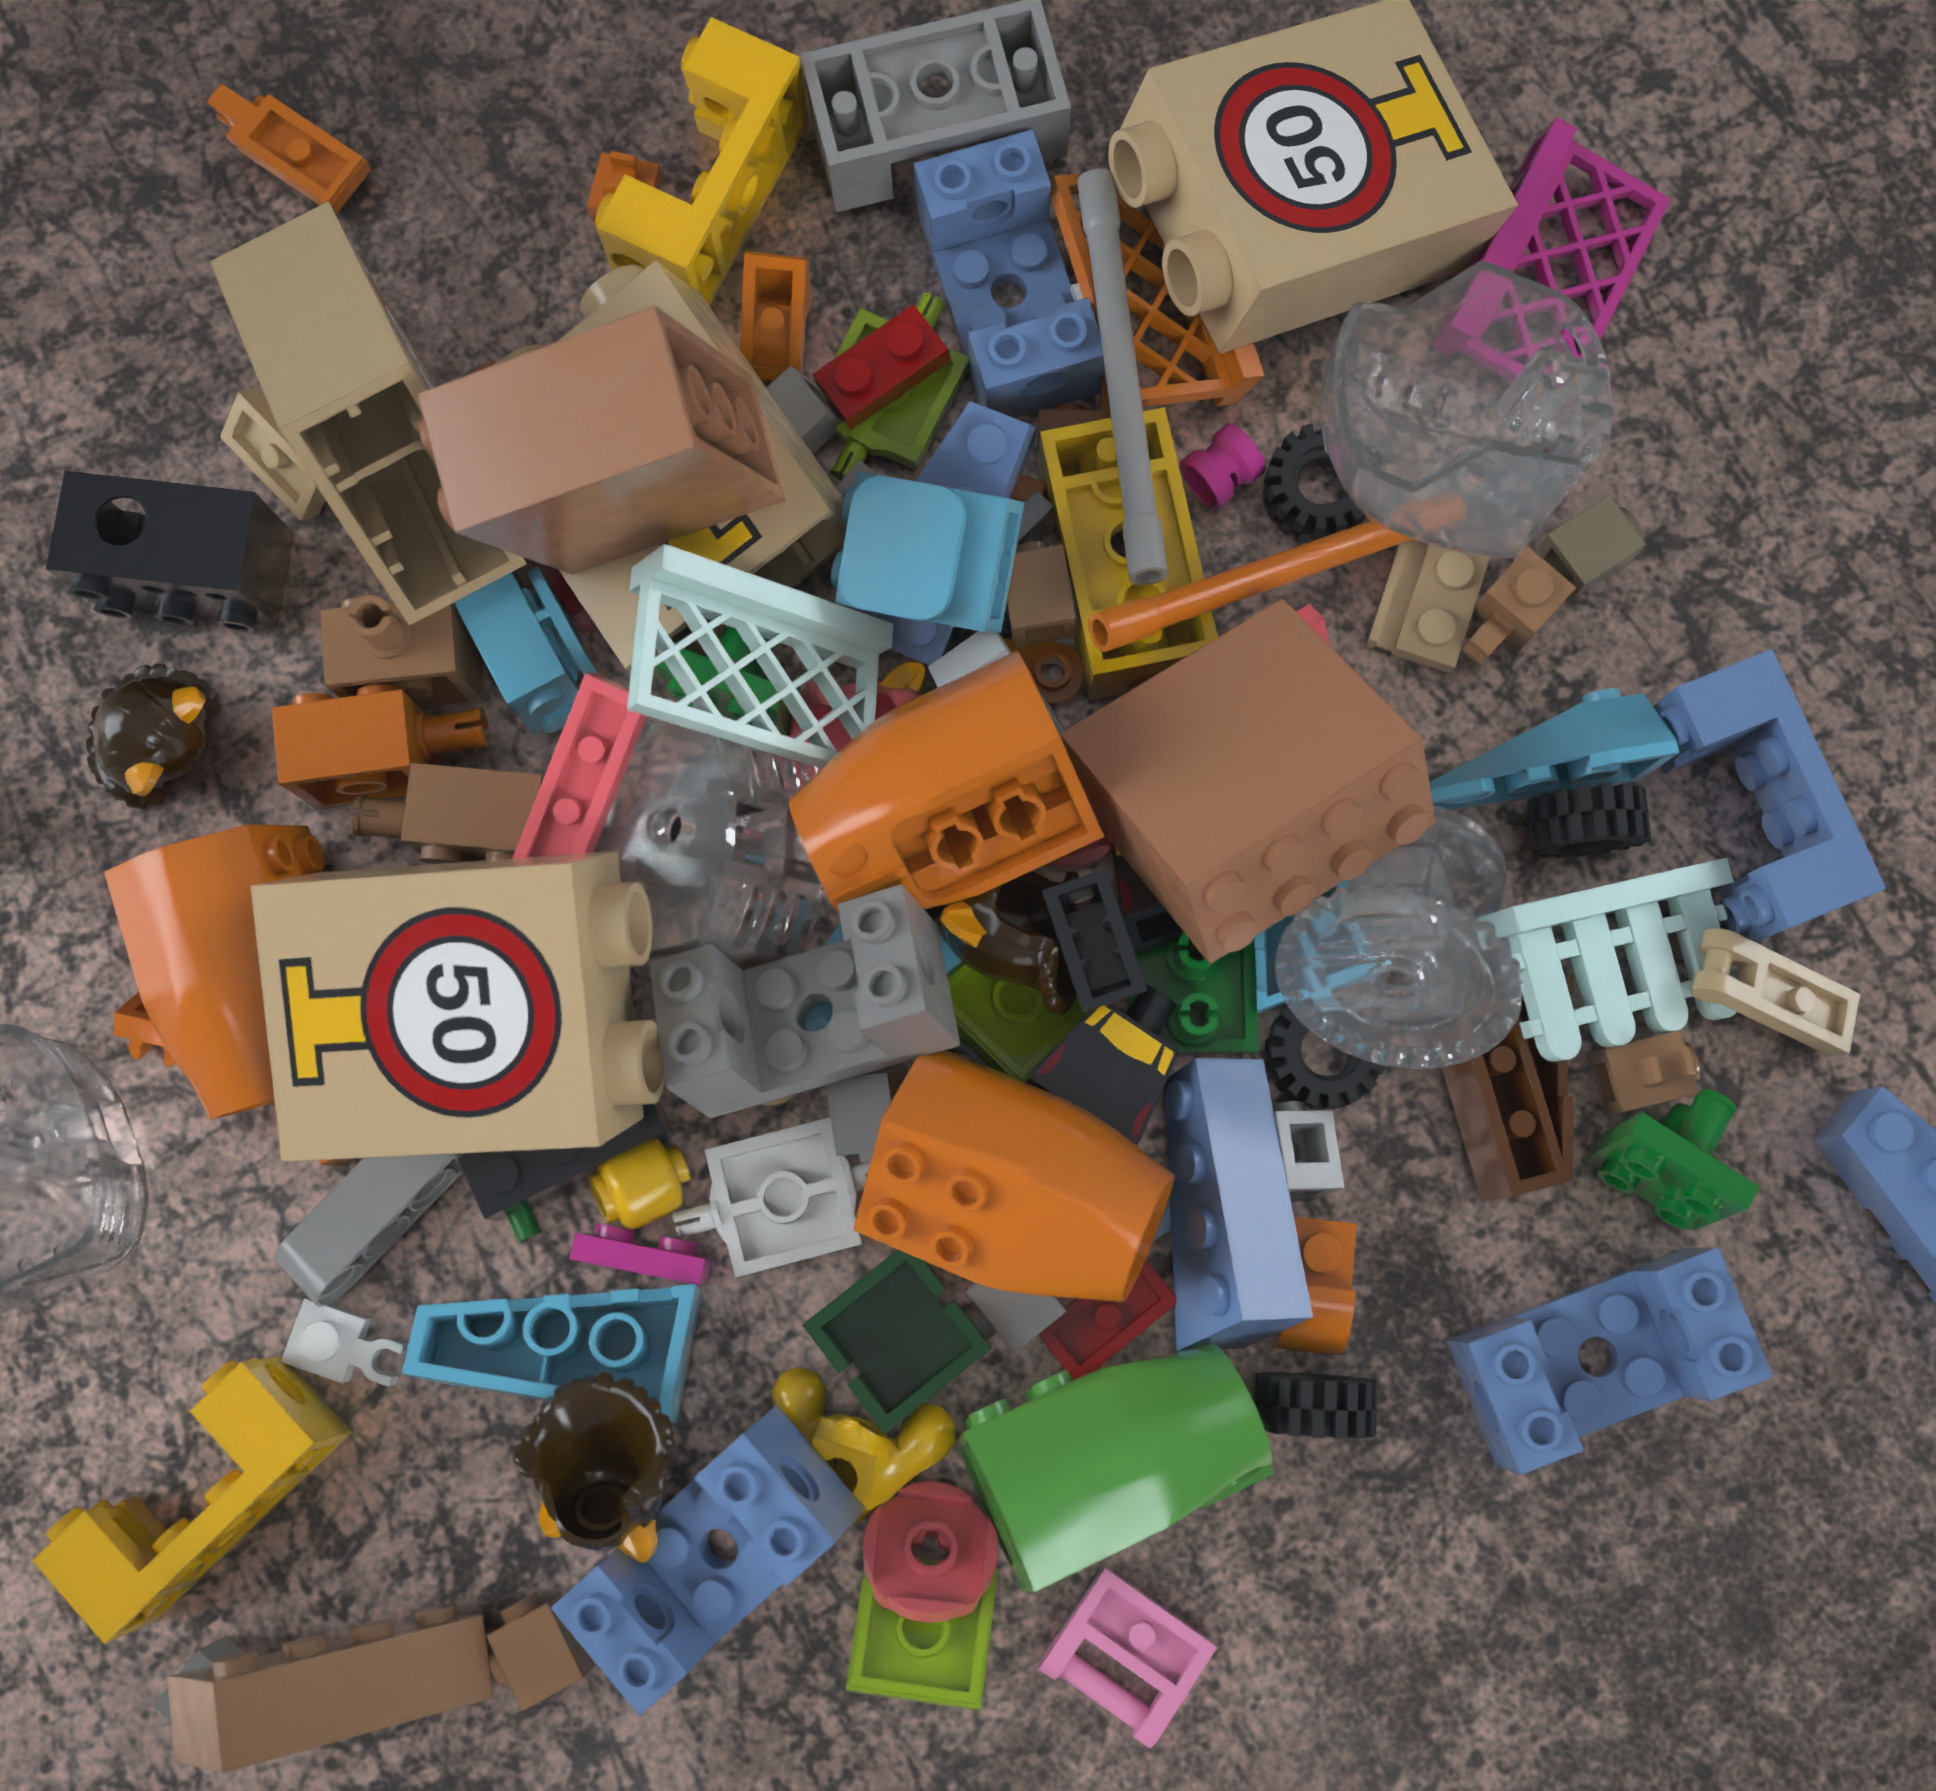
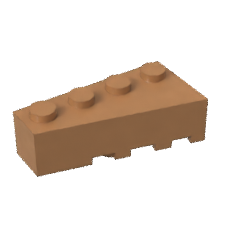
M456 1603L442 1604L415 1611L416 1622L394 1627L392 1619L366 1622L350 1627L351 1636L330 1641H327L326 1635L301 1638L284 1643L283 1651L258 1656L257 1652L231 1655L214 1660L211 1667L167 1676L176 1763L226 1773L493 1699L483 1615L457 1613Z

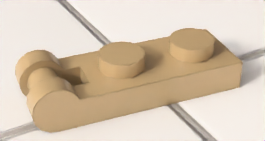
M1713 928L1703 932L1699 952L1705 959L1702 971H1698L1694 975L1691 989L1693 997L1712 1004H1722L1830 1057L1850 1053L1860 998L1859 993L1730 930ZM1731 964L1740 967L1738 980L1729 976Z

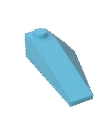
M1618 688L1594 691L1582 696V703L1430 781L1434 814L1538 797L1539 794L1556 793L1555 790L1564 788L1573 790L1583 785L1598 787L1606 783L1616 785L1641 781L1679 753L1677 740L1644 693L1621 696L1620 689Z

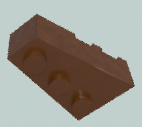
M1574 973L1564 975L1569 994L1574 993ZM1521 987L1456 1002L1426 1014L1481 1202L1510 1198L1573 1181V1096H1568V1060L1548 1061L1539 1053L1534 1037L1523 1038L1520 1023L1529 1021Z

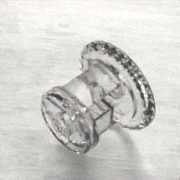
M1433 806L1436 824L1426 829L1420 838L1408 845L1397 847L1370 864L1360 876L1348 881L1347 888H1338L1330 898L1324 896L1316 897L1308 909L1306 908L1298 912L1292 923L1285 927L1276 953L1275 973L1280 992L1288 1007L1304 1026L1323 1041L1347 1054L1391 1067L1409 1069L1440 1068L1477 1058L1497 1046L1509 1034L1517 1021L1522 1004L1524 982L1520 978V962L1511 956L1510 942L1496 936L1494 924L1490 921H1477V917L1497 912L1501 906L1507 877L1506 863L1502 851L1492 836L1480 825L1457 812ZM1390 972L1388 982L1382 978L1381 974Z

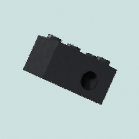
M64 471L46 570L67 584L69 593L87 599L94 604L93 610L105 616L130 619L133 617L134 611L155 613V618L158 620L183 626L193 625L195 618L217 620L216 624L222 628L250 633L255 631L256 625L278 627L294 532L253 491ZM119 498L133 499L141 504L145 515L139 512L122 511L111 501Z

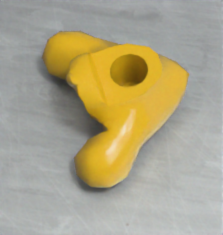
M801 1366L781 1372L771 1390L773 1407L776 1405L780 1407L866 1508L851 1526L869 1517L880 1505L882 1506L916 1475L944 1460L956 1443L954 1419L941 1406L923 1403L904 1418L898 1435L889 1438L881 1431L877 1424L869 1420L844 1414L825 1417L827 1389L817 1372Z

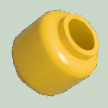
M659 1139L649 1141L605 1161L596 1168V1173L588 1176L592 1195L605 1221L610 1224L617 1220L623 1228L630 1230L643 1227L680 1209L683 1201L681 1184L690 1180L687 1164L679 1148L676 1145H672L665 1149Z

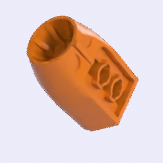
M1018 651L899 705L879 717L854 737L788 801L793 821L806 853L828 895L830 903L838 914L839 903L901 884L924 909L964 900L987 892L1104 837L1056 727Z
M247 824L172 843L145 852L104 871L141 1000L169 1053L191 1083L208 1115L209 1121L275 1103L251 886L322 872L325 866L323 850L318 840L311 835L309 826Z
M944 1050L917 1057L881 1120L853 1230L972 1282L998 1290L1039 1296L1124 1302L1141 1272L1168 1206L1174 1174L1109 1124L1087 1110L1046 1090Z

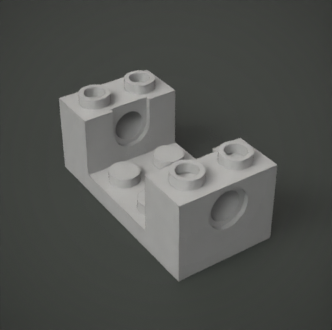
M1022 0L800 53L807 106L835 213L894 199L891 163L999 137L1003 138L1033 129L1043 162L1068 157L1071 105L1041 0ZM933 76L945 78L952 85V89L946 95L939 98L925 96L918 87L922 81Z
M901 884L839 903L838 909L844 940L744 971L712 943L649 962L665 1088L711 1119L913 1060L919 1055H930L961 1046L937 923ZM822 1002L832 1003L833 1014L829 1023L821 1030L815 1032L806 1031L805 1019L810 1009Z

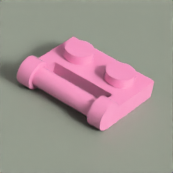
M1103 1565L1060 1633L1045 1651L1037 1669L1054 1681L1059 1676L1133 1728L1132 1737L1146 1747L1151 1748L1168 1726L1216 1651L1217 1646L1209 1638ZM1085 1638L1159 1690L1155 1699L1149 1705L1145 1704L1076 1655L1075 1652Z

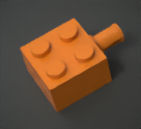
M390 684L366 685L357 689V696L333 699L332 695L326 693L301 694L292 699V705L271 707L278 784L317 810L353 805L358 795L382 799L406 798L411 763L438 765L437 753L479 747L483 749L490 746V735L483 732V730L489 729L483 707L429 716L402 689L397 690L396 686Z

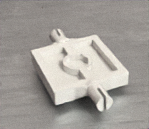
M829 1117L705 1149L712 1180L710 1203L673 1212L674 1223L700 1218L697 1222L675 1227L679 1239L717 1229V1232L728 1247L734 1277L738 1278L864 1245L861 1233L853 1229L857 1217V1192L864 1190L870 1163L850 1166L844 1155L836 1156L831 1118Z

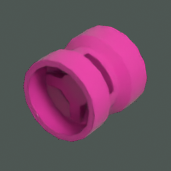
M1229 423L1213 434L1211 445L1207 447L1206 451L1194 450L1179 462V469L1184 481L1194 495L1205 506L1213 511H1217L1232 500L1234 487H1238L1240 484H1251L1266 471V464L1261 452L1251 438L1238 426Z

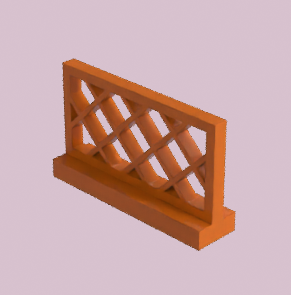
M1083 173L1054 175L1050 180V197L1083 299L1089 298L1099 328L1088 237L1083 229L1082 214L1076 209L1072 195L1079 194L1077 181ZM1116 189L1120 220L1140 233L1133 248L1120 241L1125 277L1131 269L1158 288L1151 304L1127 289L1129 311L1141 319L1133 333L1136 360L1159 375L1153 387L1140 388L1142 407L1212 398L1216 407L1237 404L1265 376L1254 343L1219 354L1200 314L1194 316L1186 315L1188 326L1184 329L1157 310L1165 295L1170 297L1165 284L1163 270L1139 253L1147 239L1162 250H1164L1165 244L1152 218L1150 217L1149 219L1134 207L1129 206L1121 199ZM1148 325L1177 344L1169 360H1166L1140 341ZM1184 350L1201 361L1207 380L1196 381L1176 367Z

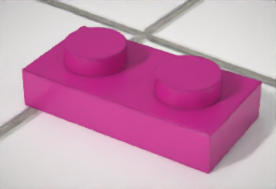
M596 1223L594 1235L575 1233L569 1258L571 1260L696 1285L708 1283L712 1258L696 1255L699 1245L697 1242L660 1235L657 1248L632 1243L635 1230Z

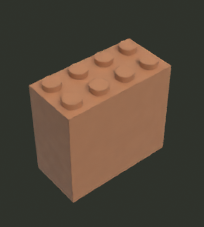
M656 306L417 394L424 417L419 423L420 436L428 454L436 462L442 488L438 490L437 494L439 507L443 517L454 529V532L569 574L590 569L786 501L752 375Z
M1284 599L1279 600L1060 733L1066 752L1101 830L1210 964L1229 952L1243 949L1251 943L1256 935L1287 916L1299 914L1320 895L1343 881L1352 880L1360 876L1370 864L1397 847L1416 841L1424 834L1426 829L1436 824L1423 739Z

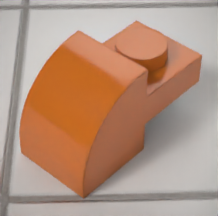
M1294 1217L1313 1318L1275 1334L1273 1348L1342 1355L1349 1340L1355 1306L1356 1290H1352L1357 1223Z

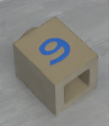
M1608 494L1547 534L1534 552L1576 587L1566 599L1570 603L1629 564L1645 547L1646 543L1641 538V528L1634 515L1628 509L1619 507L1610 494Z

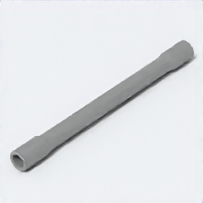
M1092 169L1084 172L1078 178L1077 184L1083 229L1088 237L1124 511L1122 529L1129 581L1134 584L1150 585L1161 582L1168 577V566L1162 522L1157 515L1119 237L1121 225L1119 206L1111 171Z

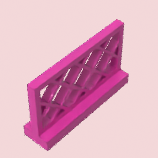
M1556 117L1532 142L1509 187L1518 203L1517 208L1467 268L1429 342L1449 354L1458 347L1562 408L1569 403L1671 199L1573 141L1572 139L1577 128ZM1569 163L1589 175L1594 194L1575 199L1570 198L1563 176ZM1554 195L1556 204L1548 205ZM1627 197L1648 211L1640 226L1622 230L1613 200ZM1598 205L1607 234L1584 240L1574 210ZM1560 214L1569 244L1545 250L1537 225L1540 219ZM1633 239L1631 245L1628 248L1626 240ZM1528 245L1530 254L1522 256ZM1611 245L1618 270L1615 276L1597 281L1587 251ZM1573 255L1582 285L1558 291L1549 260ZM1534 265L1543 295L1519 301L1511 276L1515 269ZM1608 289L1602 299L1600 291ZM1502 295L1504 305L1496 307ZM1585 295L1593 320L1589 327L1571 332L1561 301ZM1547 305L1556 336L1532 342L1522 311ZM1508 315L1517 346L1501 350L1480 336L1489 320ZM1582 340L1578 349L1576 350L1574 342ZM1560 346L1567 368L1560 384L1541 373L1535 352ZM1521 356L1522 361L1518 360L1515 357Z

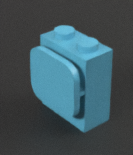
M856 472L855 484L848 487L843 500L842 518L843 522L847 524L843 550L838 551L831 571V583L833 588L837 589L835 603L871 612L935 622L981 632H1001L1025 502L928 483Z
M537 565L526 571L536 589L534 591V598L531 592L525 588L516 571H513L454 602L506 703L533 734L541 730L545 733H551L564 728L579 690V686L576 683L578 679L576 670H581L583 675L585 673L600 675L560 599Z

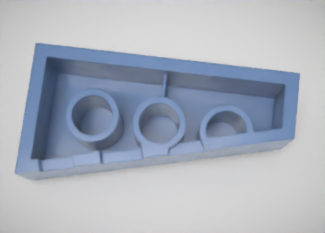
M970 401L922 470L916 482L1012 499L1038 428ZM841 605L893 623L892 648L890 650L927 665L932 664L955 648L962 629L961 627L913 620Z
M1195 1058L1170 1075L1164 1085L1168 1170L1174 1174V1182L1170 1194L1174 1295L1176 1296L1177 1303L1175 1305L1177 1352L1208 1343H1215L1221 1349L1246 1348L1313 1318L1264 1060Z
M1884 1086L1853 1091L1819 1131L1813 1141L1863 1208L1872 1211L1890 1237L1887 1238L1889 1243L1902 1260L1910 1262L1931 1290L1928 1292V1295L1936 1304V1130Z

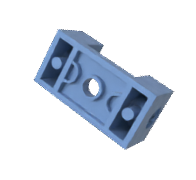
M1033 129L914 163L917 213L962 354L968 356V372L978 404L1012 418H1019L1039 412V409H1050L1058 404L1070 403L1098 395L1101 377H1104L1105 374L1101 335L1089 298L1074 301L1070 291L1071 285L1049 221L1051 183ZM1004 284H1013L1020 287L1026 297L1018 306L1007 308L998 305L991 295L997 287Z
M1773 649L1677 686L1653 706L1676 738L1679 749L1678 754L1661 765L1664 775L1733 747L1737 756L1735 758L1737 775L1744 787L1754 792L1764 813L1762 816V826L1765 835L1775 848L1781 850L1784 856L1782 859L1748 873L1747 876L1735 880L1733 883L1718 888L1722 898L1720 904H1724L1728 918L1723 921L1730 931L1757 942L1886 889Z
M1719 1247L1683 1248L1446 1339L1495 1465L1519 1475L1584 1451L1579 1437L1682 1397L1711 1402L1773 1377ZM1598 1337L1609 1348L1610 1363L1604 1372L1591 1376L1580 1366L1578 1352L1583 1342L1589 1338Z
M776 1405L740 1435L697 1474L692 1482L658 1511L656 1517L657 1550L646 1563L637 1562L623 1553L618 1547L557 1601L551 1609L640 1716L685 1677L715 1643L782 1584L785 1587L789 1585L832 1547L866 1508L780 1407ZM722 1529L733 1536L738 1547L736 1559L723 1560L712 1552L708 1542L710 1530Z

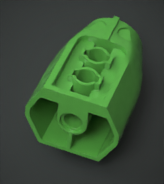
M1215 1343L1200 1345L1164 1356L1110 1366L1089 1373L1074 1381L1068 1370L1062 1371L1031 1386V1390L1025 1393L1028 1402L1011 1410L1005 1398L970 1414L969 1419L965 1420L968 1430L963 1432L956 1441L986 1517L989 1516L995 1526L998 1543L1023 1593L1036 1592L1166 1529L1198 1508L1203 1509L1274 1475L1271 1468L1273 1463L1270 1443L1256 1406L1234 1365Z

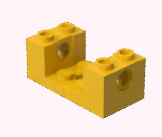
M710 17L701 36H694L690 39L681 60V71L684 73L687 88L690 89L689 103L696 106L694 117L698 132L720 141V154L711 171L704 170L698 176L691 193V204L625 174L615 193L609 192L604 196L595 218L596 229L612 270L625 265H638L644 270L656 260L701 294L709 307L809 122L800 57Z
M1165 407L1143 411L1156 510L1162 522L1168 566V577L1161 582L1150 585H1137L1129 581L1127 560L1113 550L1110 542L1117 532L1123 530L1124 522L1111 418L1040 431L1037 468L1040 481L1046 483L1045 499L1054 506V524H1058L1064 548L1066 565L1079 620L1076 646L1084 672V683L1088 701L1126 694L1218 638L1212 611L1159 629L1152 636L1107 652L1100 651L1094 645L1089 634L1088 621L1093 613L1139 597L1150 598L1204 579Z
M282 1356L265 1359L253 1357L239 1364L235 1360H231L215 1371L201 1386L206 1396L190 1412L243 1470V1473L236 1468L215 1483L204 1495V1499L209 1503V1506L191 1523L186 1518H183L166 1530L143 1502L135 1496L121 1500L115 1506L105 1499L85 1511L81 1506L76 1507L59 1519L46 1533L45 1536L51 1543L32 1562L104 1644L156 1622L352 1433V1430L293 1366L281 1362Z

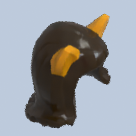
M155 663L152 667L149 665L138 667L135 674H127L123 680L115 681L114 688H106L101 693L103 702L100 706H94L91 713L92 721L87 727V731L91 735L86 739V749L90 754L86 760L90 772L95 775V780L98 784L106 786V791L111 792L115 800L124 801L126 806L130 808L143 809L149 804H162L166 792L165 782L189 772V768H192L201 757L200 752L204 750L206 745L204 721L215 715L219 707V703L215 699L216 691L206 680L198 679L195 673L186 670L179 671L174 667L167 668L164 664Z
M1030 871L980 895L949 903L940 916V920L944 924L946 943L952 952L973 970L985 977L1036 989L1041 992L1044 1004L1050 1013L1063 1015L1073 1006L1077 993L1042 890L1079 878V874L1075 871H1067L1062 882H1055Z
M602 1372L597 1377L593 1374H587L584 1378H574L569 1383L559 1385L554 1390L553 1396L544 1399L540 1405V1411L533 1417V1423L527 1425L520 1434L522 1442L515 1446L513 1461L519 1467L520 1475L525 1478H534L535 1489L543 1499L538 1515L544 1535L551 1538L562 1536L566 1542L573 1546L595 1551L610 1550L618 1546L630 1558L637 1562L646 1563L657 1550L656 1517L664 1493L667 1491L666 1482L672 1476L671 1466L673 1461L671 1454L675 1449V1440L672 1438L674 1432L669 1416L662 1414L661 1403L656 1398L648 1397L647 1389L643 1386H636L634 1380L623 1377L619 1381H614L611 1373Z

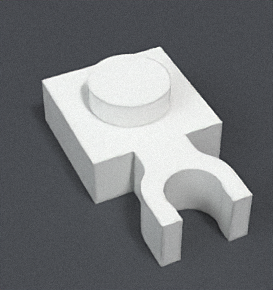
M307 1298L302 1302L281 1362L340 1383L350 1381L356 1366L363 1371L369 1380L390 1387L396 1385L399 1376L381 1370L378 1363L379 1355L384 1349H390L399 1354L407 1353L409 1343L394 1338H383L375 1341L365 1338L372 1320L371 1318L330 1304L318 1307L310 1298Z

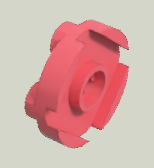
M935 1481L913 1483L900 1489L898 1496L888 1500L882 1508L880 1505L871 1515L864 1535L863 1566L865 1575L872 1586L873 1595L882 1607L893 1610L898 1615L914 1621L942 1622L954 1617L966 1616L972 1613L978 1606L979 1599L990 1587L995 1574L998 1559V1537L995 1526L989 1516L986 1519L982 1510L973 1504L974 1498L963 1489L951 1484ZM932 1536L938 1538V1547L943 1551H949L948 1558L938 1560L935 1566H928L922 1564L920 1557L913 1556L911 1548L922 1547L925 1537Z

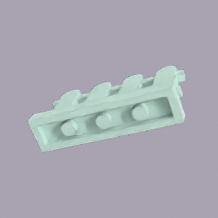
M1727 857L1512 906L1477 917L1483 943L1503 938L1508 939L1511 954L1503 956L1502 960L1506 973L1517 972L1529 1017V1021L1520 1023L1523 1038L1534 1037L1541 1056L1548 1061L1557 1062L1572 1059L1579 1053L1582 1043L1579 1025L1588 1023L1594 1040L1606 1048L1625 1045L1633 1039L1636 1026L1632 1012L1642 1010L1647 1026L1655 1033L1665 1034L1681 1030L1688 1021V1008L1685 998L1693 997L1691 989L1694 975L1703 969L1705 957L1699 952L1703 932L1707 929H1721L1719 921L1728 919L1724 904L1714 906L1710 892L1712 888L1734 882ZM1667 900L1671 916L1662 918L1658 902ZM1615 912L1619 929L1610 931L1605 914ZM1562 925L1566 941L1555 943L1551 927ZM1676 932L1689 978L1688 981L1680 982L1667 936L1669 933ZM1624 945L1637 994L1627 996L1614 948L1616 946ZM1571 958L1584 1007L1573 1009L1560 962L1562 959ZM1731 967L1729 976L1738 980L1740 968L1732 969ZM1694 997L1698 1011L1706 1019L1719 1020L1732 1017L1737 1013L1722 1004H1712Z

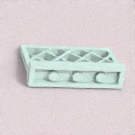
M663 544L632 567L629 592L639 595L627 710L819 768H823L838 753L822 728L838 717L853 739L875 721L879 654L892 648L893 623L667 544ZM660 603L676 608L692 631V634L674 644L658 620ZM705 618H706V619H709V620H712V621L709 622V623H707V621L705 620ZM720 624L736 628L751 653L733 663L712 629ZM695 640H698L719 672L718 675L703 685L700 684L679 652ZM778 643L793 647L808 670L794 681L790 680L771 651V648ZM655 648L660 654L657 657H655ZM754 659L757 660L777 691L762 703L758 701L739 672V669ZM663 661L687 695L678 702L651 695L653 667ZM834 662L857 668L855 694L849 699L845 697L827 669ZM811 678H813L833 709L818 721L796 689ZM723 680L746 713L736 721L722 717L706 693ZM781 699L803 731L794 738L781 735L765 711ZM691 702L695 708L686 705ZM751 721L754 726L748 725L746 723Z

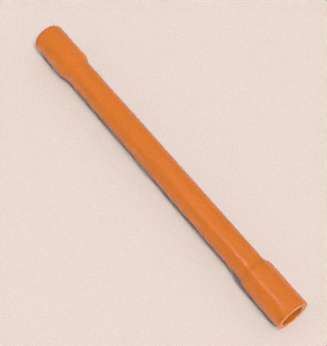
M1446 491L1405 505L1395 513L1150 598L1139 597L1093 613L1088 621L1090 637L1100 651L1107 652L1152 636L1159 629L1395 545L1407 541L1422 540L1460 526L1464 519L1463 504L1455 493Z

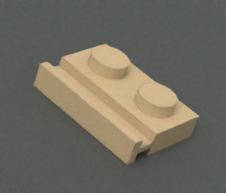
M1435 535L1419 541H1407L1398 544L1365 646L1388 650L1392 652L1391 655L1451 674L1459 658L1491 553Z

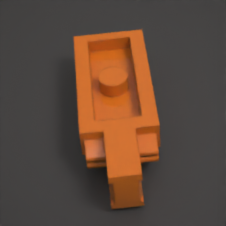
M221 83L207 100V103L216 111L217 119L231 128L226 137L237 147L239 152L319 206L329 201L336 214L371 171L367 161L361 155L270 94L266 97L258 94L254 101L250 103Z

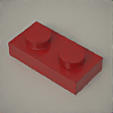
M913 304L812 375L817 387L847 427L852 430L950 362L951 357L949 349Z
M1146 1259L1130 1294L1124 1302L1076 1298L1065 1307L1066 1312L1043 1330L1039 1337L1064 1369L1068 1370L1071 1378L1076 1380L1094 1372L1177 1304L1176 1296Z

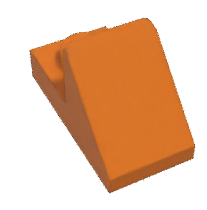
M750 251L744 253L740 351L760 380L774 381L789 366L803 374L806 317L812 308V292L807 257Z

